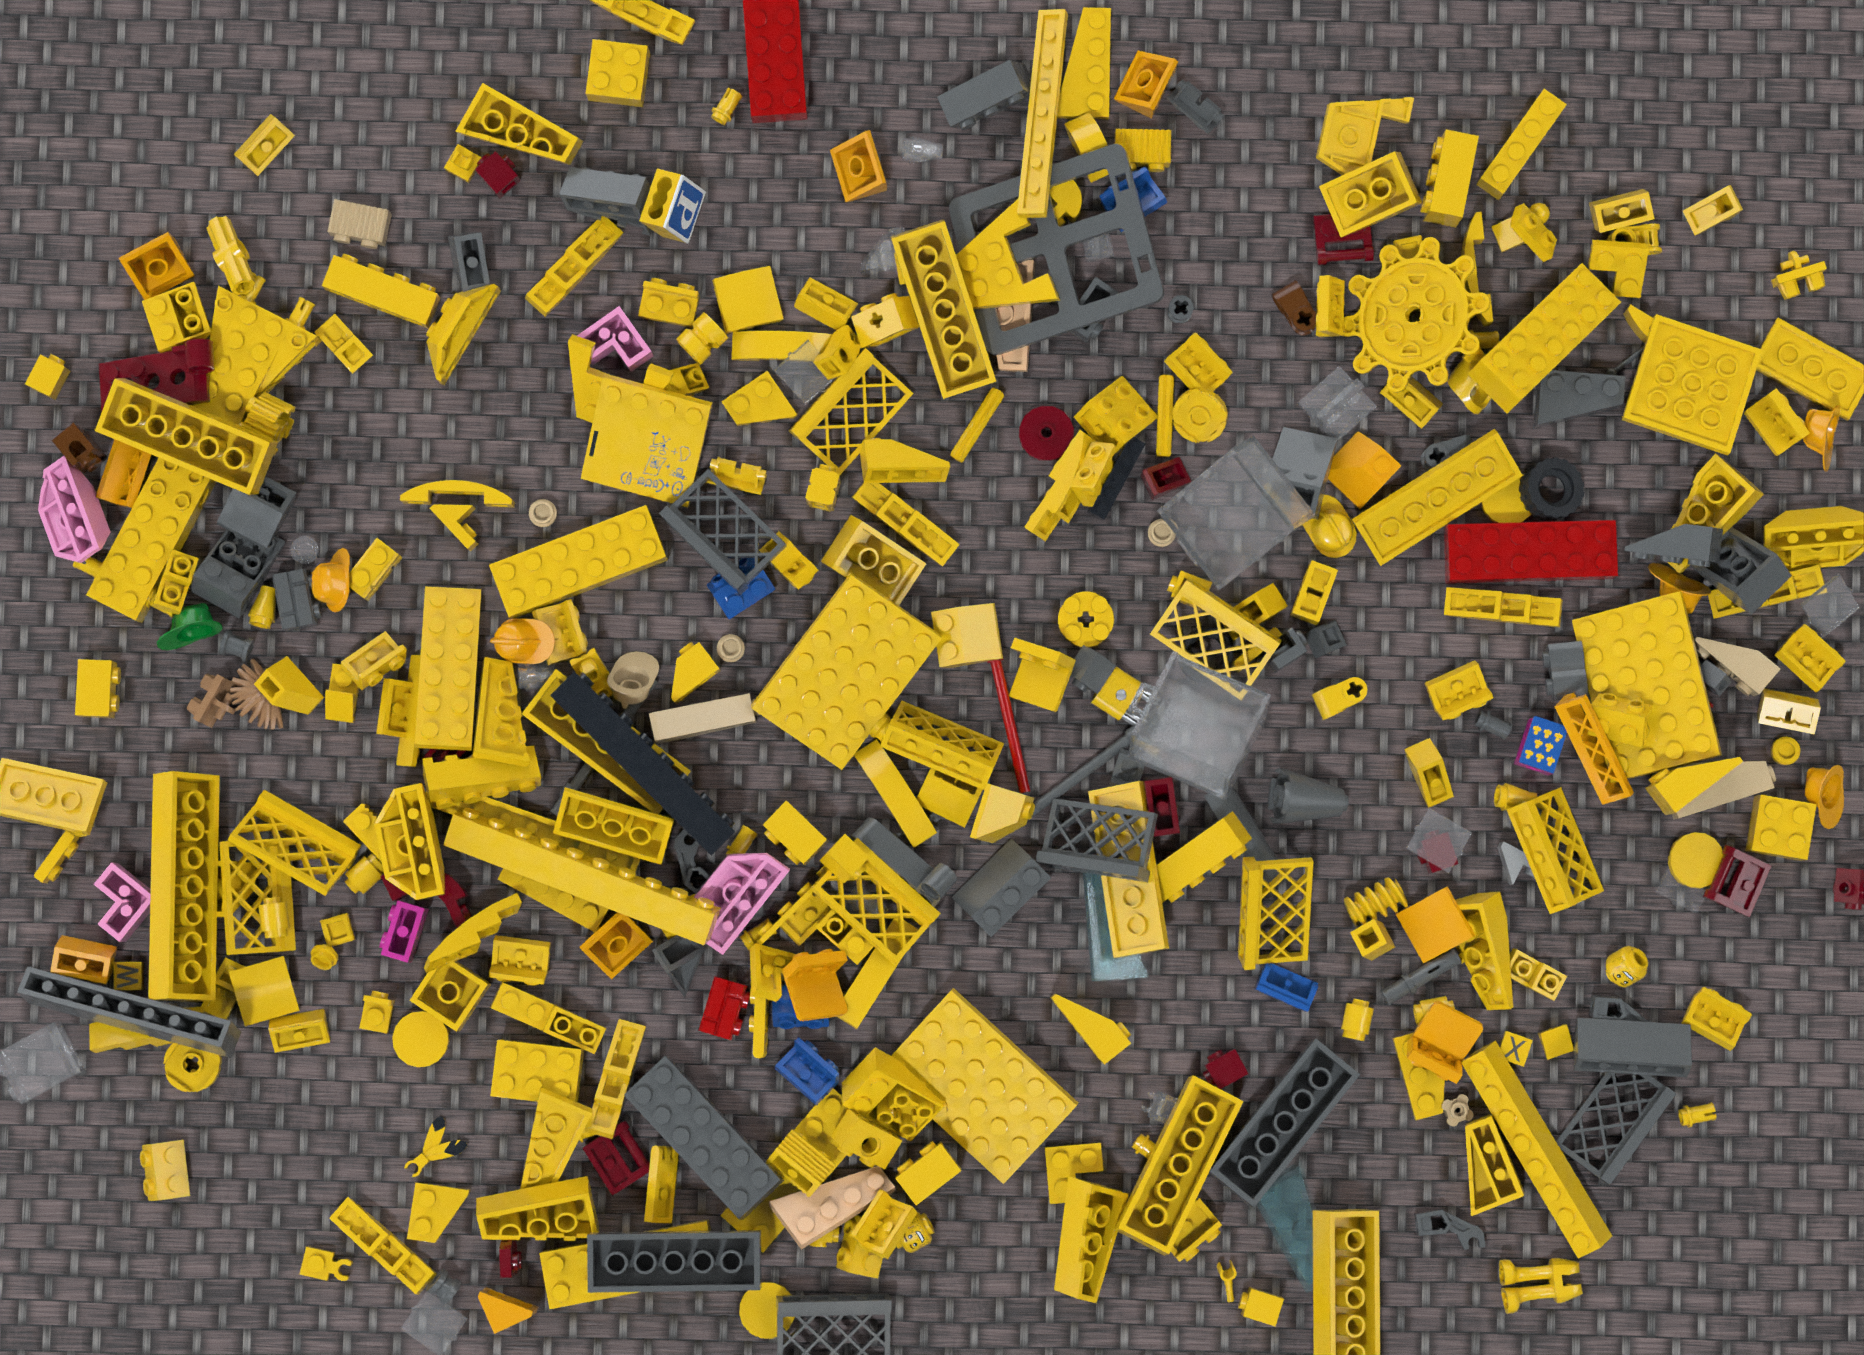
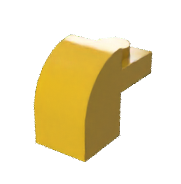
M1089 112L1064 124L1072 147L1079 156L1108 146L1098 124ZM1106 169L1088 174L1087 178L1092 183L1109 174Z
M1071 180L1053 186L1050 189V196L1055 206L1054 211L1059 227L1065 224L1064 217L1070 222L1075 223L1080 214L1082 204L1081 191L1076 182Z
M778 532L776 535L787 547L770 563L791 585L799 590L802 586L810 583L819 570L801 554L789 539L781 532ZM770 539L759 551L761 553H770L778 544Z

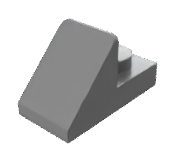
M1504 841L1500 842L1497 848L1508 884H1514L1522 867L1526 868L1524 871L1526 875L1535 879L1525 853Z

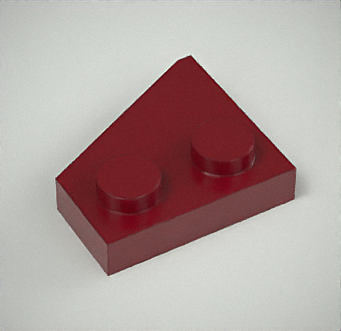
M501 1240L500 1278H511L522 1268V1252L517 1251V1240Z

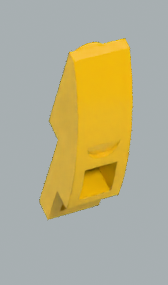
M1081 430L1071 440L1062 457L1055 463L1053 470L1049 474V477L1054 479L1055 483L1046 492L1044 499L1031 514L1029 521L1024 526L1044 541L1047 540L1060 519L1067 523L1070 522L1081 503L1070 485L1091 442H1097Z
M502 981L490 1008L593 1054H595L606 1030L603 1026Z

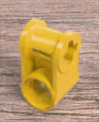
M1643 224L1618 228L1606 240L1615 241L1616 236L1620 235L1626 239V242L1648 244V255L1662 253V248L1659 247L1658 242L1660 224Z
M1352 677L1336 685L1328 686L1312 694V697L1322 719L1325 720L1362 701L1367 695L1368 689L1364 680ZM1353 683L1355 687H1361L1358 698H1355L1353 694H1347V691L1350 689L1349 684Z

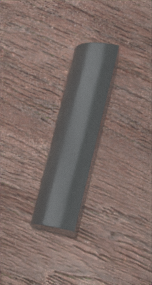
M1231 781L1204 796L1218 820H1221L1233 811L1253 838L1245 844L1248 850L1240 855L1242 860L1243 857H1254L1256 861L1278 860ZM1276 869L1263 870V879L1270 883L1279 872Z
M1577 1018L1574 1034V1071L1687 1078L1692 1067L1691 1025Z

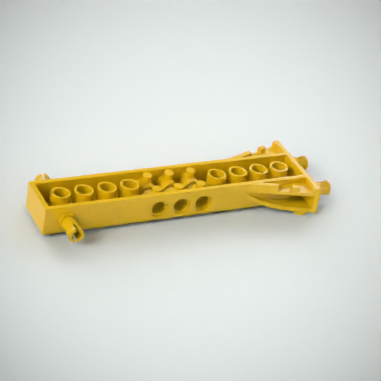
M253 272L256 284L254 285V290L246 295H236L218 286L211 327L212 334L210 335V340L213 341L215 370L208 373L210 402L191 405L237 425L242 421L244 422L249 413L245 409L251 397L258 398L261 393H269L285 377L284 375L289 370L298 365L314 346L317 347L322 342L318 336L310 333L303 327L315 304L299 297L289 319H283L257 306L254 301L266 279L259 275L257 276ZM158 458L105 560L101 562L93 557H89L85 560L86 564L73 562L74 568L94 577V581L86 595L135 621L143 623L153 605L171 550L181 551L217 481ZM153 607L169 615V617L173 618L175 615L174 613Z

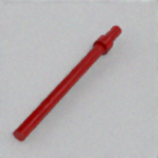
M1004 658L987 661V663L991 664L1019 793L1030 792L1001 662Z

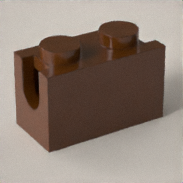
M72 423L51 440L71 465L83 473L96 470L103 463L101 459L106 456L90 435L75 423Z

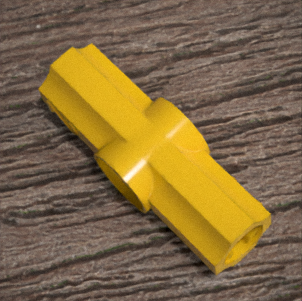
M216 216L209 221L207 227L208 234L215 248V251L212 252L213 258L219 268L225 273L231 291L236 295H246L254 290V285L256 284L247 262L250 259V255L244 244L238 239L231 220L227 216Z

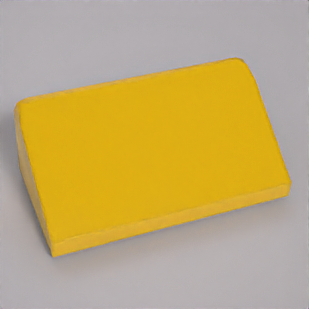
M270 114L234 153V156L259 176L295 135L275 116Z
M809 277L798 294L794 307L837 330L848 324L858 303Z
M1412 376L1404 391L1395 393L1386 385L1380 392L1421 429L1443 405L1438 398Z
M324 1009L286 1015L269 1020L268 1030L275 1053L330 1043Z

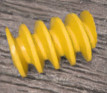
M1389 877L1385 878V887L1379 882L1374 883L1375 892L1369 887L1364 888L1365 897L1359 892H1355L1354 902L1348 896L1344 898V905L1356 928L1358 921L1362 925L1367 923V917L1377 920V912L1387 917L1388 907L1395 913L1398 912V902L1405 908L1408 907L1404 892L1396 879L1394 883Z

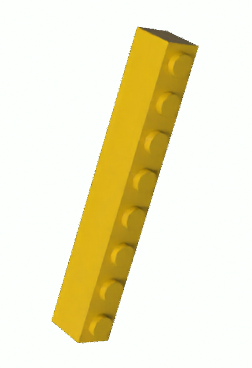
M1496 1040L1473 1052L1461 1064L1577 1258L1579 1259L1601 1248L1612 1237V1234Z

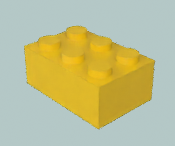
M1446 129L1442 137H1437L1431 153V159H1435V164L1432 163L1431 169L1428 170L1425 184L1430 186V189L1423 196L1420 212L1425 213L1423 221L1456 228L1463 218L1479 136Z
M499 1039L496 1045L490 1096L538 1102L540 1087L578 1102L584 1049Z

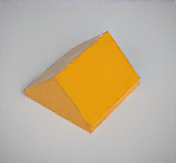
M1138 50L1114 100L1152 119L1177 69L1178 61L1174 58Z
M870 130L830 150L845 202H851L887 191L886 180Z
M169 232L119 257L121 264L144 300L157 296L195 276L176 239Z
M617 912L580 946V949L612 980L653 941L631 917Z
M487 1287L481 1290L478 1295V1299L494 1334L532 1317L539 1308Z

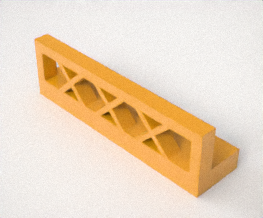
M114 439L96 498L119 506L132 508L137 500L151 454Z
M1574 692L1564 695L1554 707L1602 805L1631 797L1634 793L1587 695L1576 697ZM1588 730L1594 732L1596 737L1588 735ZM1605 757L1608 759V761H1609V763H1610L1608 769H1607ZM1610 778L1617 782L1611 783Z

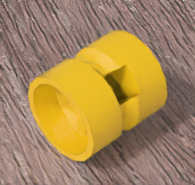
M703 312L693 322V329L686 328L676 338V341L701 365L711 355V349H718L728 339V336Z

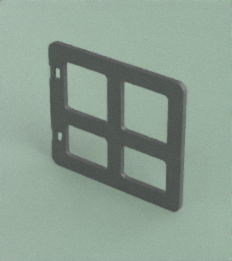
M1112 144L1052 165L1050 189L1053 186L1106 169L1117 205L1113 210L1059 227L1049 191L1047 218H1035L1038 234L1010 244V248L1017 264L1039 256L1046 257L1050 276L1060 298V301H1057L1059 312L1055 315L1002 331L996 307L975 309L986 350L992 355H1001L1158 303L1164 297L1162 279L1155 260L1153 246L1133 179L1127 151L1121 145ZM1125 175L1129 189L1120 191L1117 177ZM1021 176L968 193L951 201L949 213L959 251L977 236L972 220L975 213L1019 198ZM1123 229L1138 281L1137 287L1086 305H1080L1066 256V249L1069 246ZM1147 256L1151 270L1142 273L1139 258Z

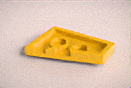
M1410 1033L1392 1038L1414 1119L1420 1120L1443 1113L1442 1103L1444 1101L1445 1080L1440 1079L1434 1072L1425 1067L1419 1068L1407 1059V1042L1413 1034Z

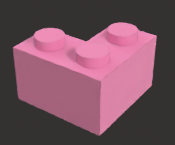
M620 306L577 335L596 343L591 360L592 366L614 350H616L631 372L653 357L652 351Z
M111 862L94 883L97 888L115 901L98 925L119 942H127L150 913L151 889L119 863Z

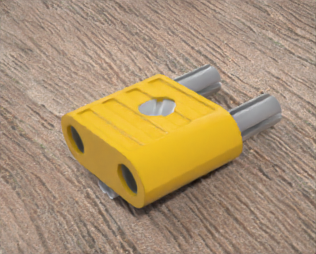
M1116 666L1100 692L1094 694L1090 703L1118 721L1122 718L1136 727L1141 722V719L1127 711L1134 697L1137 695L1151 704L1154 702L1152 699L1155 700L1156 696L1141 687L1142 683Z

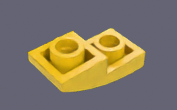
M173 549L171 550L153 601V607L177 615L181 613L199 558Z
M1515 948L1510 953L1511 979L1555 1001L1567 976Z

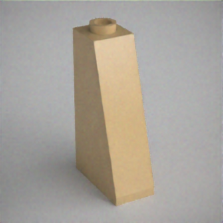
M750 693L652 712L649 713L654 740L658 744L756 723V716L760 714L751 709V704L755 699H752Z
M1766 761L1742 762L1678 812L1673 813V820L1775 788L1773 782L1776 781L1773 768L1767 766ZM1709 762L1690 763V764H1687V765H1683V766L1671 768V769H1668V770L1670 771V770H1674V769H1677V768L1688 767V766H1693V765H1699V764H1704V763H1709Z

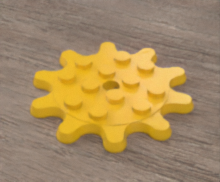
M1433 237L1425 238L1420 244L1417 255L1410 259L1403 258L1396 246H1384L1379 254L1382 263L1380 274L1371 279L1363 275H1355L1348 284L1350 292L1356 295L1361 302L1359 311L1352 316L1344 317L1343 336H1358L1363 341V348L1355 357L1353 368L1356 372L1365 374L1378 365L1385 366L1389 375L1387 386L1395 393L1404 391L1407 388L1410 377L1418 371L1424 372L1429 382L1435 386L1445 384L1448 380V370L1446 368L1448 357L1454 352H1461L1468 356L1474 355L1480 349V341L1468 331V323L1473 316L1484 313L1489 309L1490 299L1485 293H1469L1465 289L1466 280L1475 269V262L1470 256L1463 255L1451 264L1441 263L1439 260L1440 243ZM1415 309H1420V321L1410 322V313Z

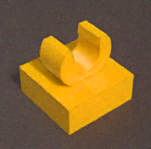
M457 144L444 169L470 183L476 172L475 169L478 167L477 162L482 157Z

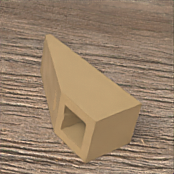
M1699 637L1693 638L1697 655L1702 659L1706 660L1708 658L1716 667L1737 682L1736 688L1746 696L1750 694L1752 696L1759 695L1780 670L1777 665L1758 650Z

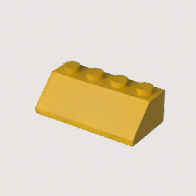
M565 787L553 833L661 865L668 846L674 819Z

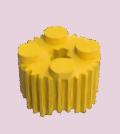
M264 392L258 398L251 397L245 409L249 414H247V418L239 426L280 442L282 438L286 439L290 434L294 424V419L290 418V414L295 412L296 407Z

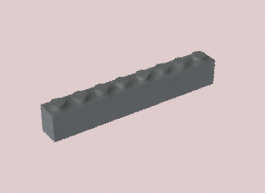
M28 966L17 991L29 1004L228 1058L232 1057L241 1031L233 1022Z

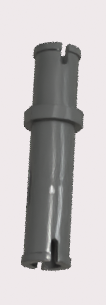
M1452 948L1410 974H1402L1400 976L1401 979L1381 989L1380 993L1390 1006L1393 1002L1409 993L1411 995L1417 992L1416 989L1462 962L1456 951ZM1436 966H1438L1437 969H1435V970H1433L1432 972L1428 973V971H1430L1431 969H1433V968H1435Z

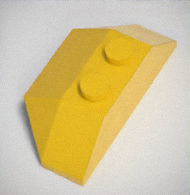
M490 284L469 291L455 293L452 299L448 298L444 302L440 311L443 314L438 323L434 321L429 327L426 334L429 337L427 345L435 377L440 384H446L499 296L501 290L497 285Z
M1843 506L1785 511L1764 526V547L1776 553L1788 570H1799L1815 565H1820L1821 568L1845 566L1864 552V512Z
M419 783L393 789L390 798L374 823L385 879L415 900L445 894L444 864L434 814L423 784Z

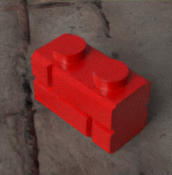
M714 976L698 1031L732 1040L733 1035L739 1036L743 1020L738 1019L741 1008L747 1009L750 1000V992H747L748 986Z

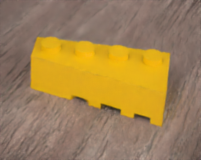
M484 83L480 86L455 131L464 136L571 165L584 142Z
M526 746L530 757L528 767L473 758V754L468 759L458 758L457 755L445 756L444 761L433 763L432 758H423V776L431 808L446 809L452 807L453 803L464 801L470 804L478 802L481 798L487 796L501 798L507 796L512 791L530 792L535 790L537 786H541V774L534 746Z
M1068 1176L1054 1286L1055 1291L1076 1299L1097 1303L1118 1233L1113 1229L1127 1203L1129 1194L1104 1185Z

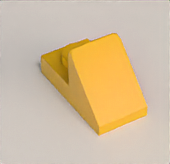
M1728 185L1683 210V213L1694 235H1699L1723 221L1732 219L1743 208L1732 186Z
M433 504L430 507V510L470 552L478 545L474 540L477 534L467 523L463 526L460 525L476 509L473 505Z
M340 664L332 665L329 690H325V719L354 723L359 687L341 668Z

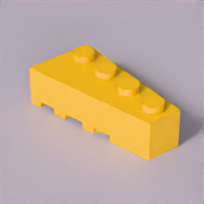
M588 1176L476 1198V1216L482 1240H520L521 1237H534L535 1240L564 1238V1241H575L576 1238H587L589 1233L599 1232V1222Z

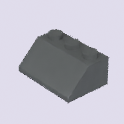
M1010 839L951 898L992 937L1051 877L1014 840Z

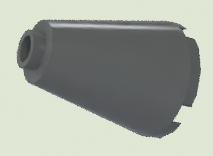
M1286 768L1275 770L1279 775L1277 778L1271 779L1268 792V810H1273L1274 817H1269L1273 824L1340 817L1343 811L1347 810L1349 799L1343 789Z

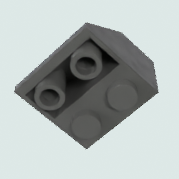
M266 476L259 494L248 495L233 488L219 516L217 525L267 550L293 508L296 492Z

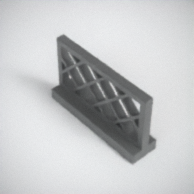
M709 469L670 507L666 506L659 513L662 519L740 595L749 588L747 585L787 547ZM708 479H711L716 484V496H701V486ZM722 490L727 496H720V491ZM732 500L736 504V515H720V501ZM686 501H697L696 515L684 516L678 509ZM701 501H716V515H701ZM740 509L744 511L746 514L740 515ZM740 519H752L755 522V534H740ZM691 520H696V526L691 522ZM716 520V534L704 535L700 531V521ZM720 520H736L735 534H720ZM759 527H760L765 533H759ZM755 538V553H739V539ZM759 538H771L778 544L770 553H759ZM709 539H716V546ZM720 539H735V553H722L720 551ZM728 558H735V564ZM739 558H755V568L745 575L739 569Z
M1053 798L1042 851H1037L1035 861L1048 868L1148 883L1150 871L1146 869L1158 814ZM1060 806L1069 807L1073 814L1063 824L1058 819ZM1089 811H1094L1099 819L1089 827H1086L1081 817ZM1118 814L1124 823L1112 831L1106 821L1113 815ZM1140 818L1148 819L1146 830L1138 835L1132 824ZM1075 821H1078L1083 831L1071 839L1065 829ZM1100 825H1103L1108 835L1096 843L1091 832ZM1128 828L1134 839L1122 847L1116 836ZM1062 833L1068 843L1060 849H1052L1053 838ZM1087 836L1093 847L1085 853H1080L1075 844ZM1113 840L1118 851L1110 857H1105L1100 848ZM1138 843L1142 850L1140 860L1132 861L1126 852Z
M1606 1073L1556 1141L1562 1152L1600 1178L1608 1186L1612 1184L1676 1095L1673 1090L1664 1086L1650 1075H1639L1643 1079L1636 1080V1075L1632 1074L1633 1081L1616 1083L1615 1073ZM1612 1076L1613 1084L1605 1085ZM1649 1082L1658 1089L1652 1098L1640 1100L1637 1084ZM1634 1084L1636 1101L1620 1103L1617 1087ZM1614 1087L1617 1104L1600 1106L1599 1092L1602 1089ZM1595 1099L1597 1107L1588 1108ZM1641 1103H1648L1642 1111ZM1637 1104L1639 1117L1636 1121L1623 1123L1621 1106ZM1617 1107L1620 1123L1603 1126L1601 1109ZM1597 1110L1600 1126L1583 1129L1581 1118L1583 1114L1588 1111ZM1579 1121L1580 1129L1572 1130ZM1632 1125L1628 1132L1625 1134L1624 1126ZM1621 1127L1623 1139L1620 1143L1606 1145L1604 1129ZM1601 1130L1603 1146L1587 1148L1584 1132ZM1581 1133L1583 1149L1571 1151L1562 1144L1569 1134ZM1615 1148L1612 1154L1608 1156L1607 1149ZM1604 1150L1606 1162L1600 1170L1589 1164L1587 1152ZM1578 1153H1584V1155H1585V1160L1582 1159V1158H1581L1580 1156H1578L1577 1154H1578Z
M889 1293L776 1296L777 1355H783V1349L791 1341L802 1351L799 1355H812L809 1351L819 1341L830 1350L826 1355H840L837 1350L847 1340L858 1349L854 1355H869L865 1350L876 1339L884 1346V1355H890L892 1300ZM845 1315H852L858 1323L846 1333L837 1323ZM872 1315H884V1325L876 1333L865 1323ZM801 1316L809 1317L806 1320H804ZM816 1316H824L830 1322L820 1334L809 1325ZM783 1317H796L802 1324L790 1334L783 1328ZM861 1326L873 1335L862 1347L851 1337ZM805 1327L816 1336L806 1348L795 1339ZM833 1327L837 1328L844 1335L834 1347L823 1338ZM883 1332L884 1340L879 1337ZM783 1333L788 1337L784 1342Z

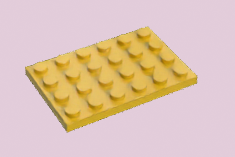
M850 573L751 704V709L843 770L871 733L870 730L884 716L941 641L942 636L863 580Z
M1681 591L1572 620L1576 640L1582 641L1591 703L1598 694L1611 693L1618 698L1641 700L1645 704L1653 706L1652 713L1648 717L1645 744L1642 747L1609 740L1627 779L1659 772L1660 770L1663 771L1666 768L1671 769L1722 756ZM1605 757V761H1606V765H1607V769H1608L1610 763H1609L1608 759ZM1610 778L1611 783L1617 782Z
M954 988L891 1055L898 1059L944 1103L943 1109L933 1120L1003 1184L1079 1103Z

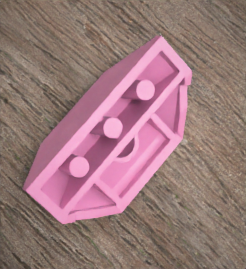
M63 456L43 470L42 478H44V482L40 492L38 511L54 555L59 558L82 563L103 548L111 531L99 499L96 498L94 486L80 470L73 467L66 457Z
M768 853L727 854L694 896L696 899L700 897L707 898L713 901L715 906L721 908L711 939L706 944L723 955L787 875L790 868Z

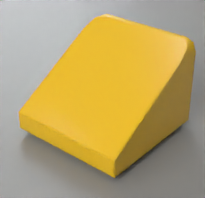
M1512 217L1491 227L1501 253L1525 244L1510 227Z
M1567 1024L1538 1033L1547 1060L1574 1051Z

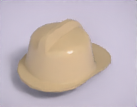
M637 651L626 653L616 661L608 676L607 683L612 690L614 698L622 703L623 709H627L629 704H639L648 697L650 688L659 672L658 661L650 654Z

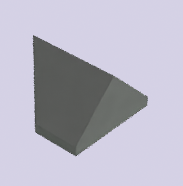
M676 935L652 951L667 975L685 997L702 954L706 949L699 943Z

